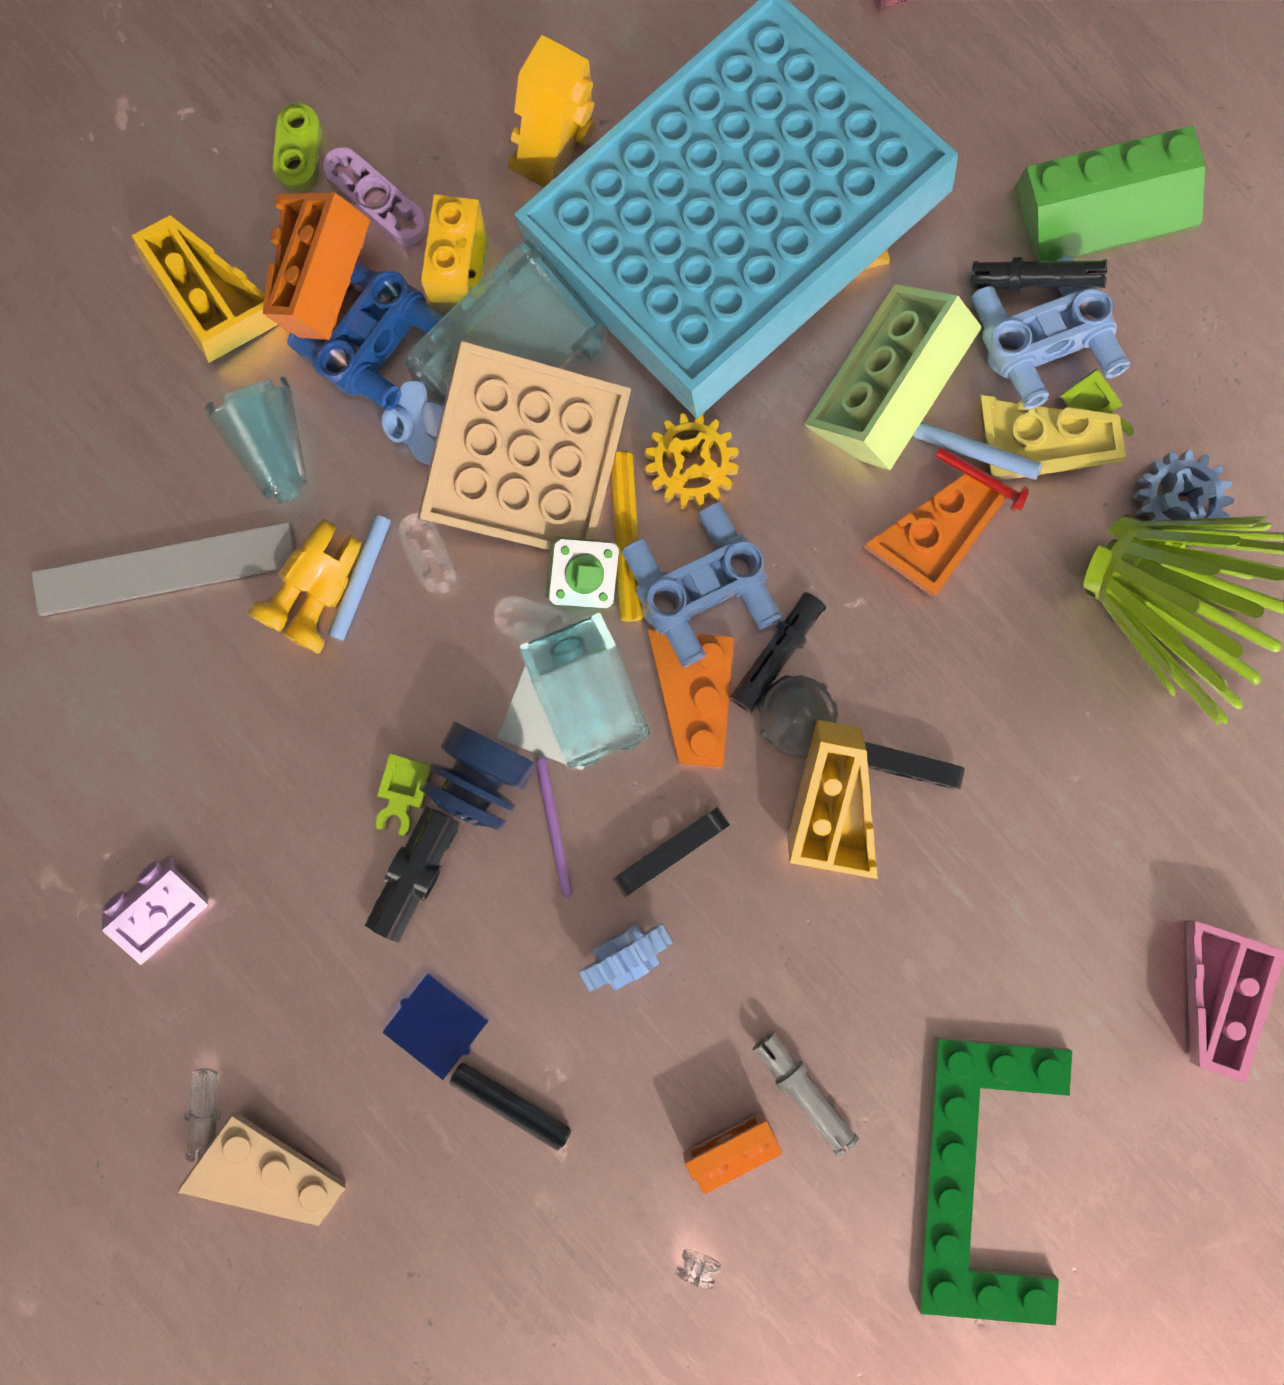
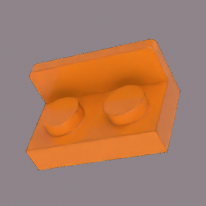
M760 1112L683 1152L684 1164L692 1180L696 1179L701 1191L707 1194L780 1156L782 1149L763 1112Z

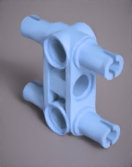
M1066 256V257H1063V258H1061V259H1059V260H1057V261H1075V260H1074V258H1073L1072 256ZM993 286L984 287L972 295L970 302L984 327L982 339L988 349V365L996 373L1011 380L1025 409L1036 408L1048 399L1049 393L1035 367L1087 348L1093 352L1106 379L1114 378L1129 368L1130 361L1115 337L1117 324L1111 315L1113 303L1106 292L1095 287H1058L1063 297L1014 316L1007 315ZM1083 315H1091L1095 319H1088ZM1002 345H1012L1017 350H1007Z

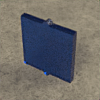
M427 973L410 997L403 998L400 1001L402 1007L382 1033L436 1076L444 1080L461 1056H466L471 1052V1043L489 1020Z

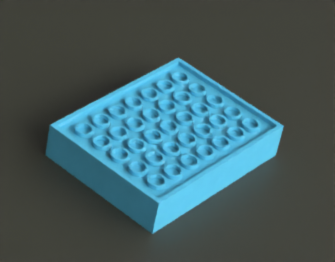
M758 0L514 213L526 248L697 419L953 191L959 153L789 0Z

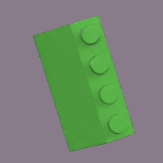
M1194 125L1026 166L1014 188L1035 261H1057L1066 256L1074 258L1199 227L1203 220L1206 165Z

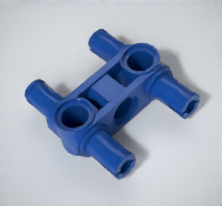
M357 260L351 276L350 286L362 294L332 332L330 340L299 338L290 332L287 344L291 349L311 361L316 373L333 383L340 392L350 395L362 394L386 411H390L399 402L401 390L377 374L379 369L412 325L436 340L442 341L449 335L453 321L448 315L426 303L423 293L409 285L400 273L393 270L376 272Z

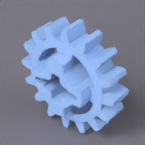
M1187 450L1178 459V456L1173 451L1163 457V462L1157 459L1148 466L1150 473H1144L1138 478L1137 481L1145 489L1134 493L1133 499L1143 501L1144 506L1137 510L1135 514L1136 516L1147 515L1149 521L1169 520L1168 518L1171 520L1202 519V517L1204 519L1230 518L1222 508L1234 503V498L1224 496V490L1229 488L1232 482H1220L1218 476L1224 469L1221 465L1212 470L1207 467L1210 456L1205 454L1197 461H1194L1192 450ZM1161 482L1164 490L1160 497H1157L1158 487ZM1178 495L1187 496L1188 501L1180 502ZM1207 500H1209V508L1206 514L1204 506Z
M662 923L645 932H642L638 924L593 949L592 953L596 960L585 966L578 973L589 992L608 983L616 991L649 973L651 969L659 965L660 962L656 955L668 948L673 941Z

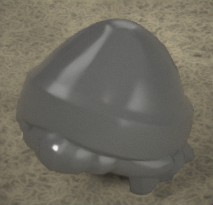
M784 675L770 685L756 707L761 713L762 736L781 751L797 757H808L817 720L837 723V703L832 700L830 693L827 691V685L804 675Z

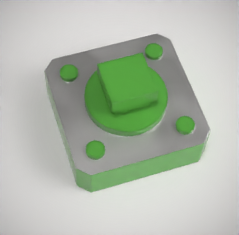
M556 536L550 545L545 594L554 605L608 608L613 604L619 555L618 547L610 540Z

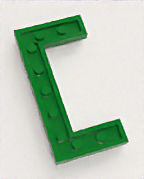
M935 1037L917 1308L920 1314L1056 1326L1059 1279L1054 1274L969 1267L980 1088L1070 1096L1072 1050L1059 1047Z

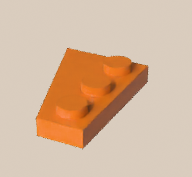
M964 474L884 532L868 541L863 547L931 597H935L1007 498Z
M647 629L679 764L723 768L734 637L695 634L706 656L700 661L683 668L666 635H660L656 630Z

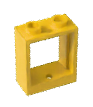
M434 194L421 283L431 306L452 319L477 322L489 243L479 200ZM469 271H474V278H468Z

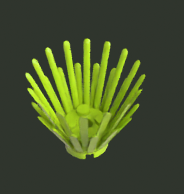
M1127 514L1120 516L1107 531V533L1119 539H1112L1106 547L1098 545L1091 559L1083 583V588L1088 590L1085 594L1101 601L1106 611L1167 692L1175 697V688L1160 667L1182 689H1185L1218 727L1220 721L1227 725L1228 716L1146 628L1234 708L1241 710L1243 702L1240 697L1227 687L1226 680L1183 643V637L1179 632L1251 683L1260 684L1262 677L1259 672L1238 658L1243 653L1241 644L1192 613L1196 612L1271 652H1279L1282 648L1279 640L1200 599L1231 612H1240L1252 618H1260L1264 614V608L1284 615L1283 600L1214 577L1221 573L1248 580L1256 577L1280 582L1284 580V567L1186 548L1185 546L1193 545L1284 555V543L1258 541H1284V532H1264L1272 527L1271 523H1261L1268 519L1269 516L1144 522Z

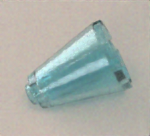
M280 377L277 387H274L271 379L230 392L223 396L226 405L215 409L213 402L208 403L204 407L207 417L266 500L275 497L277 504H282L302 496L300 488L307 485L291 386L286 377Z

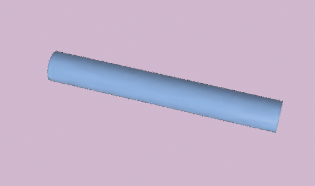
M924 422L920 423L913 434L914 438L1034 480L1038 478L1042 468V463Z
M375 514L331 624L328 636L341 641L345 640L391 520Z

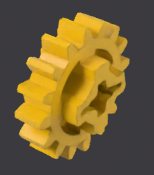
M685 413L680 414V421L677 426H674L669 420L664 421L663 427L666 434L662 435L653 432L651 441L657 448H646L645 457L655 461L645 466L646 475H657V478L652 482L653 491L665 488L664 501L669 503L676 496L680 498L681 509L686 508L689 500H695L698 509H703L704 499L707 496L717 503L720 500L718 488L729 491L733 484L726 475H737L739 468L737 464L729 462V460L736 458L739 453L737 447L727 448L726 446L731 441V432L719 435L717 431L720 421L716 419L709 426L703 424V414L695 419V423H689ZM686 435H697L693 439L683 441L679 439V437ZM713 445L720 456V468L717 467V463L711 460L710 457ZM701 449L699 464H693L683 474L685 458H692ZM663 455L667 457L668 461L673 463L674 471L671 478L667 476L664 470ZM696 482L705 484V486L699 488H686L688 484Z

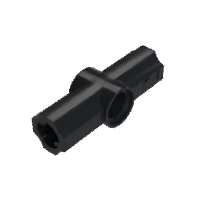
M429 806L425 807L406 846H402L391 862L384 878L386 885L376 900L364 926L386 939L397 943L401 942L421 901L424 902L440 875L442 870L440 864L458 832V828L461 825L460 822Z

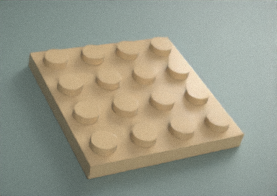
M459 341L417 518L550 550L551 541L556 536L594 539L631 388Z

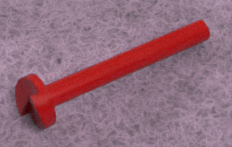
M942 447L939 448L935 457L1013 501L1011 510L1015 511L1018 509L1021 511L1029 495V488L1024 486L1018 492Z

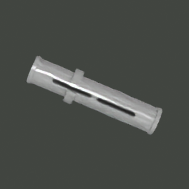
M775 1031L767 1034V1040L765 1041L762 1038L752 1050L755 1054H758L777 1078L775 1081L777 1087L781 1091L786 1090L834 1150L835 1155L841 1156L845 1154L846 1150L843 1147L846 1145L850 1150L858 1142L859 1137L856 1133H853L807 1075L808 1068L803 1061L797 1062L777 1037L778 1035Z

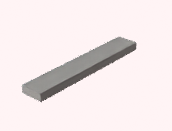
M287 522L31 572L38 615L49 616L280 571L290 555L296 550L292 525Z

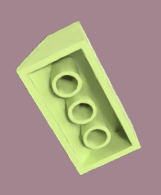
M895 284L806 420V427L857 460L891 470L982 326L958 295Z

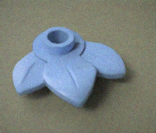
M410 380L399 388L401 390V397L397 405L390 411L383 413L382 426L389 439L396 443L407 444L416 460L430 465L444 404L428 400L427 391L422 381Z

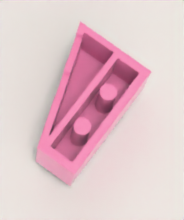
M1185 920L1190 1062L1201 1068L1246 1083L1282 968L1284 950L1198 921Z

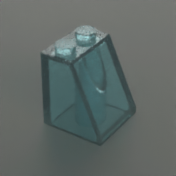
M600 613L520 645L532 684L569 770L577 766L592 765L604 755L619 749L633 748L643 739L651 736L617 646Z

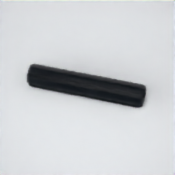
M461 1063L458 1065L451 1076L449 1083L452 1087L553 1149L560 1151L571 1134L570 1127L467 1064Z

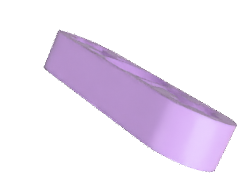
M339 147L331 150L325 156L323 172L334 190L399 245L411 247L423 241L428 227L423 211L418 205L353 150ZM339 164L343 167L350 166L353 175L359 180L356 187L353 180L346 174L341 173L338 176L335 169L336 166ZM375 187L384 189L387 192V198L382 205L371 207L364 203V196L369 189ZM394 208L407 221L414 217L413 221L416 228L412 231L404 228L400 232L399 222L391 214Z

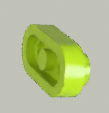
M301 103L286 106L279 113L276 122L273 170L280 184L292 192L308 190L315 184L319 174L322 126L316 112L308 105ZM295 120H304V123L301 127H291L292 123ZM291 161H301L296 169L287 168Z

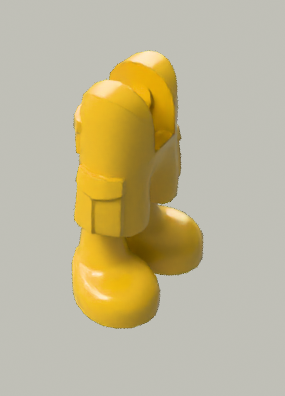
M326 519L320 521L300 549L297 548L290 555L278 574L281 577L280 580L284 583L276 594L267 601L254 602L247 612L255 620L280 633L288 620V613L299 593L306 592L307 598L282 635L316 654H320L325 645L324 638L317 630L320 613L324 606L335 608L347 587L349 580L347 576L357 558L362 541L350 534L342 542L333 558L324 553V550L336 530V525Z

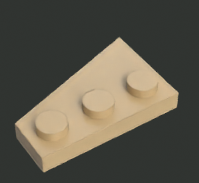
M233 1111L179 1186L177 1193L319 1226L345 1190L346 1182Z

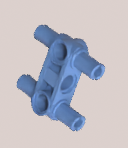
M721 502L705 508L698 515L715 549L713 552L670 573L662 572L645 539H640L622 550V554L639 584L636 587V594L642 603L641 611L643 617L649 624L654 626L656 632H659L660 635H666L683 668L700 661L706 656L689 624L692 616L736 595L743 598L759 630L774 624L782 618L765 586L768 580L763 568L764 559L762 552L756 545L750 543L747 537L737 534ZM740 558L744 560L749 567V573L739 574L731 566V559ZM657 595L669 597L673 602L674 610L671 612L660 611L654 605L653 597Z

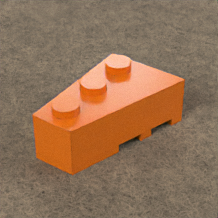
M336 192L275 194L274 206L280 209L278 228L271 229L270 239L276 245L275 264L272 263L267 266L262 314L299 338L330 340L346 290L350 285L359 252L364 244L370 219Z

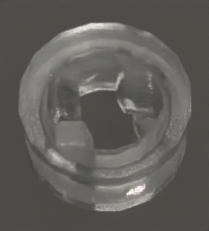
M683 1250L681 1256L684 1259V1264L677 1266L676 1275L697 1287L713 1289L715 1280L712 1278V1275L720 1271L721 1264L712 1257L698 1251Z

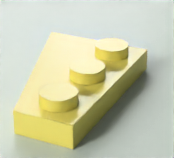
M980 395L986 444L1042 463L1039 475L1122 463L1126 460L1121 418L1118 414L1069 407L1063 410L1041 406L1025 409L1022 401L1014 403L996 400V397ZM989 464L991 476L999 481L1025 477Z

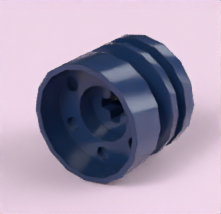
M454 721L441 748L456 760L455 764L450 768L432 763L429 769L444 777L446 781L443 787L423 779L419 790L427 794L439 808L474 826L490 827L502 832L507 821L490 812L493 805L496 804L512 812L516 805L500 793L504 785L524 790L537 763Z

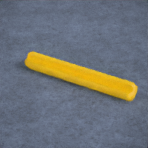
M618 451L615 453L611 469L615 545L619 549L617 564L619 614L623 622H637L643 618L641 611L642 603L636 594V587L639 584L622 554V550L625 547L638 541L634 462L632 452Z

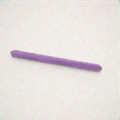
M539 754L535 762L537 763L536 767L561 893L569 899L572 894V887L546 758Z

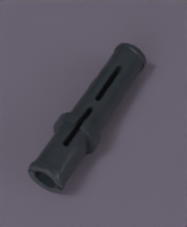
M1013 257L1012 262L973 261L972 272H975V275H971L972 289L993 286L994 288H1011L1012 292H1021L1022 288H1106L1107 277L1105 275L1108 271L1107 259L1093 261H1023L1022 257Z
M803 592L801 598L784 622L778 621L773 628L776 633L734 692L730 694L729 698L734 704L752 714L755 706L777 678L797 648L802 649L806 644L807 639L805 636L827 608L820 599L808 592Z

